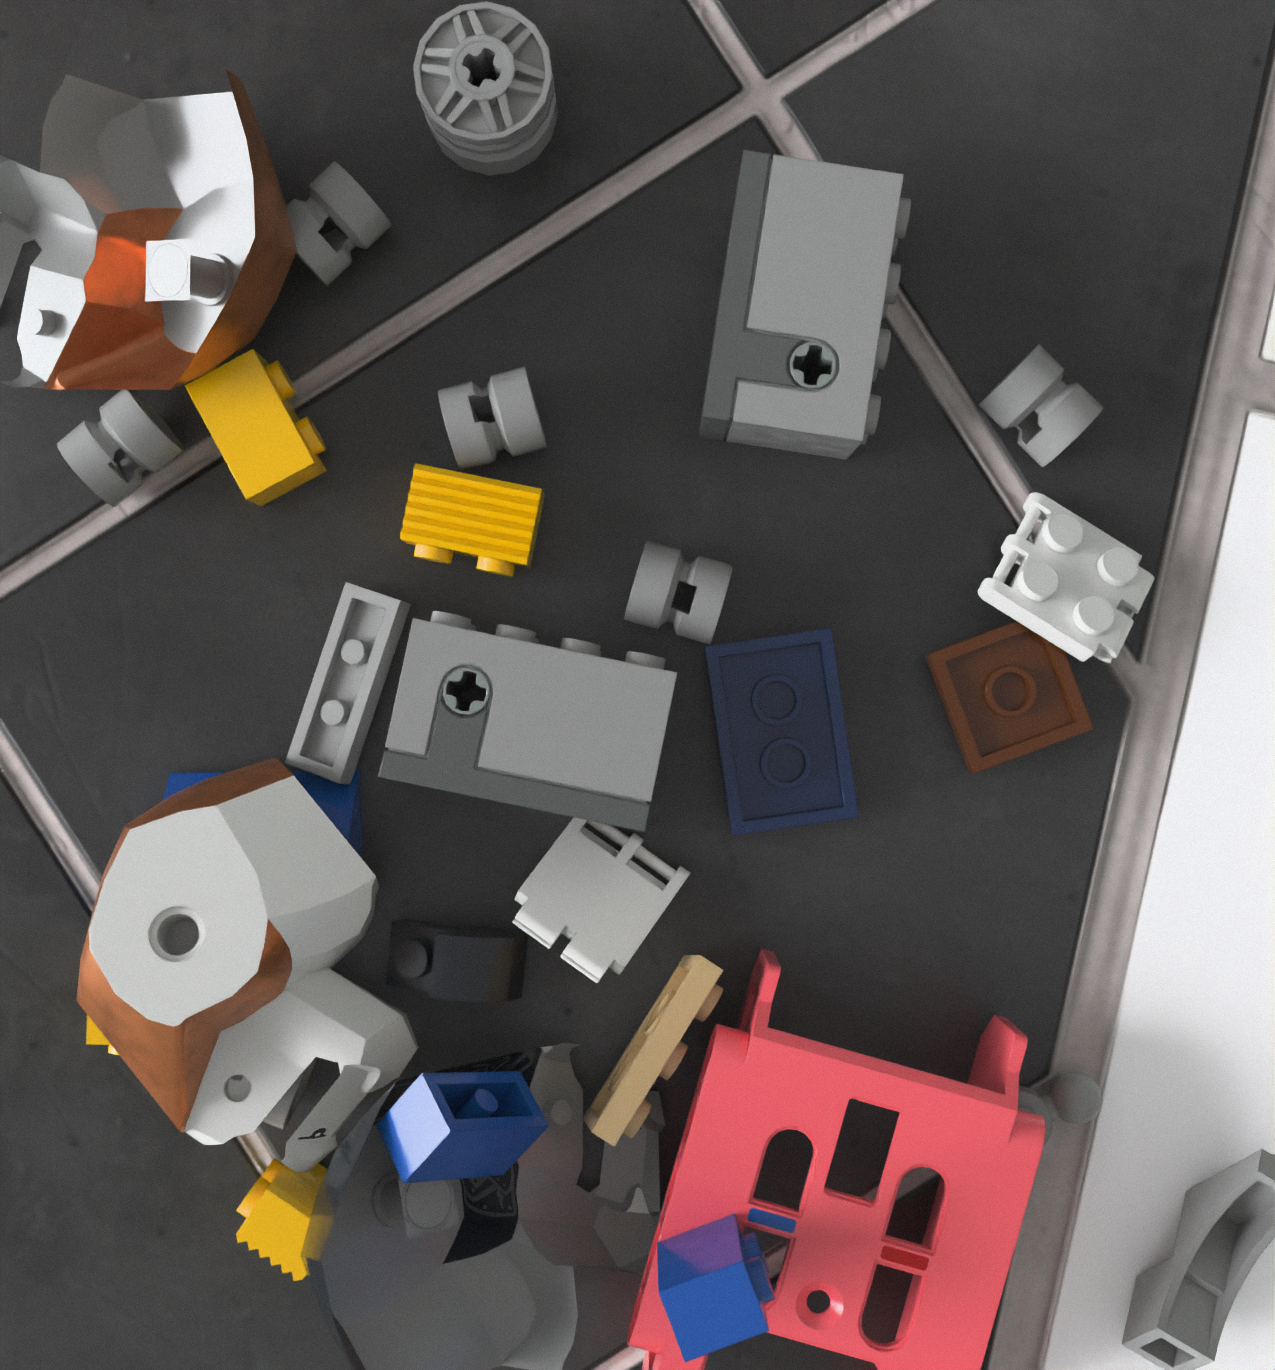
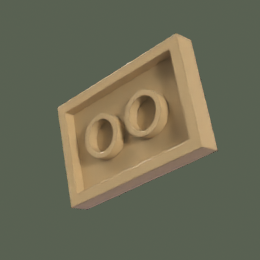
M701 955L683 956L585 1113L583 1120L593 1134L615 1147L622 1134L631 1139L638 1132L652 1107V1103L645 1099L647 1093L658 1076L665 1080L672 1076L688 1048V1045L680 1041L695 1018L700 1022H704L721 997L723 988L717 985L716 982L723 969Z

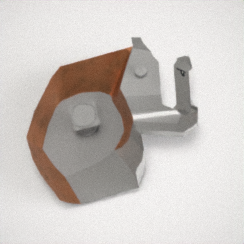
M226 69L232 92L143 100L66 74L62 85L51 99L43 124L40 169L0 154V308L22 245L35 239L42 249L30 266L17 335L22 352L23 368L19 377L12 381H0L1 383L11 387L42 389L171 390L212 371L255 339L279 296L297 248L286 203L271 157L244 84L236 75Z

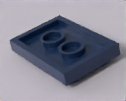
M825 628L704 646L732 836L859 818L832 629Z

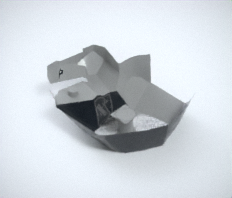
M561 1043L555 1046L539 1047L431 1072H521L549 1127L504 1175L403 1184L376 1126L420 1075L397 1080L359 1120L335 1151L316 1196L300 1255L320 1311L351 1370H490L501 1365L529 1370H562L563 1363L574 1342L578 1317L573 1267L635 1274L644 1273L661 1213L658 1133L664 1128L665 1121L659 1091H649L645 1099L652 1103V1107L644 1123L633 1138L630 1139L622 1134L615 1147L605 1141L600 1184L589 1193L576 1185L583 1161V1089L574 1076L569 1054L572 1048L580 1044Z

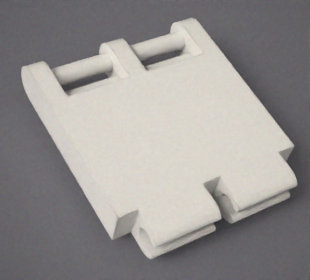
M1037 492L1031 493L1023 505V509L1026 512L1024 519L1016 534L1008 535L1001 546V552L1004 556L993 577L983 580L978 589V595L985 602L1078 660L1084 662L1093 655L1103 662L1110 663L1113 657L1117 658L1134 623L1132 620L1133 614L1139 613L1155 578L1151 573L1138 566L1142 555L1046 495ZM1036 521H1039L1042 525L1031 543L1027 538ZM1014 563H1016L1020 567L1010 586H1008L1004 582Z
M574 817L518 890L514 900L520 903L522 908L516 914L512 923L548 949L552 947L560 934L566 936L571 941L560 957L595 983H598L608 968L618 975L621 974L686 881L690 872L682 866L676 871L642 847L644 839L635 833L628 837L613 825ZM587 823L621 846L620 852L586 829ZM635 856L669 880L668 884L665 885L631 861L632 857Z

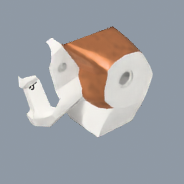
M272 758L198 782L172 794L124 826L101 878L80 958L76 1001L181 1133L186 1132L203 1145L224 1144L233 1137L252 1133L315 1057L337 1062L340 1076L286 1142L285 1157L281 1162L297 1173L308 1172L338 1147L336 1133L366 1095L399 1078L419 1048L406 1013L331 970L363 939L374 917L375 896L378 892L379 884L375 874L295 776L278 759ZM235 1075H243V1078L240 1082L231 1079V1077Z

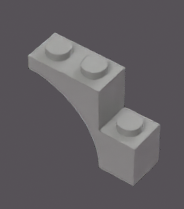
M1260 1149L1186 1191L1172 1258L1136 1276L1121 1345L1164 1370H1195L1215 1361L1220 1337L1233 1302L1252 1267L1275 1238V1154Z

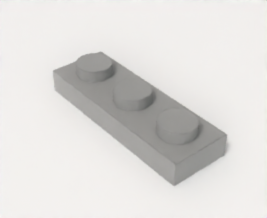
M345 582L285 760L286 764L339 784H351L411 606L410 603Z

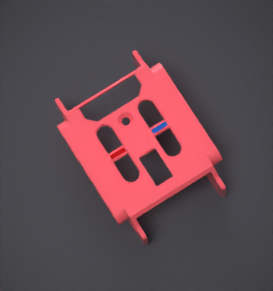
M761 948L750 975L736 1029L720 1024H715L635 1301L629 1325L627 1345L645 1350L642 1370L705 1369L708 1354L688 1362L684 1361L658 1291L657 1242L735 1213L742 1234L746 1226L789 1239L774 1290L775 1299L764 1303L769 1326L767 1333L874 1363L878 1370H981L1045 1139V1120L1043 1116L1018 1109L1019 1073L1025 1056L1028 1037L1007 1018L994 1014L980 1036L968 1083H964L768 1027L772 1001L780 977L781 965L773 951ZM850 1099L899 1112L874 1200L825 1187ZM787 1129L798 1130L804 1133L813 1145V1157L798 1210L753 1197L767 1146L772 1137L778 1132ZM928 1167L937 1171L941 1178L922 1245L885 1235L898 1188L904 1175L912 1169ZM877 1264L913 1274L895 1341L889 1343H878L868 1338L861 1326L864 1308ZM816 1290L826 1292L830 1298L828 1308L820 1313L811 1311L807 1306L808 1295Z

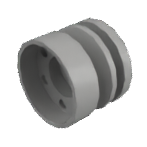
M488 1L459 5L438 17L420 39L413 71L416 94L425 113L430 131L442 152L463 169L488 176L512 173L536 160L551 141L558 117L550 52L536 25L514 8ZM490 72L496 74V81L486 79ZM474 78L484 80L480 87L474 85Z

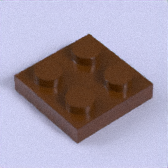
M1017 621L925 654L969 773H978L1094 729L1065 651Z

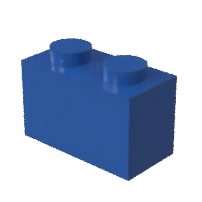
M520 1071L421 1073L376 1125L403 1184L504 1175L549 1127Z
M735 1213L657 1242L658 1291L685 1362L769 1331L764 1303L775 1299L768 1277L770 1273L755 1231L743 1236Z

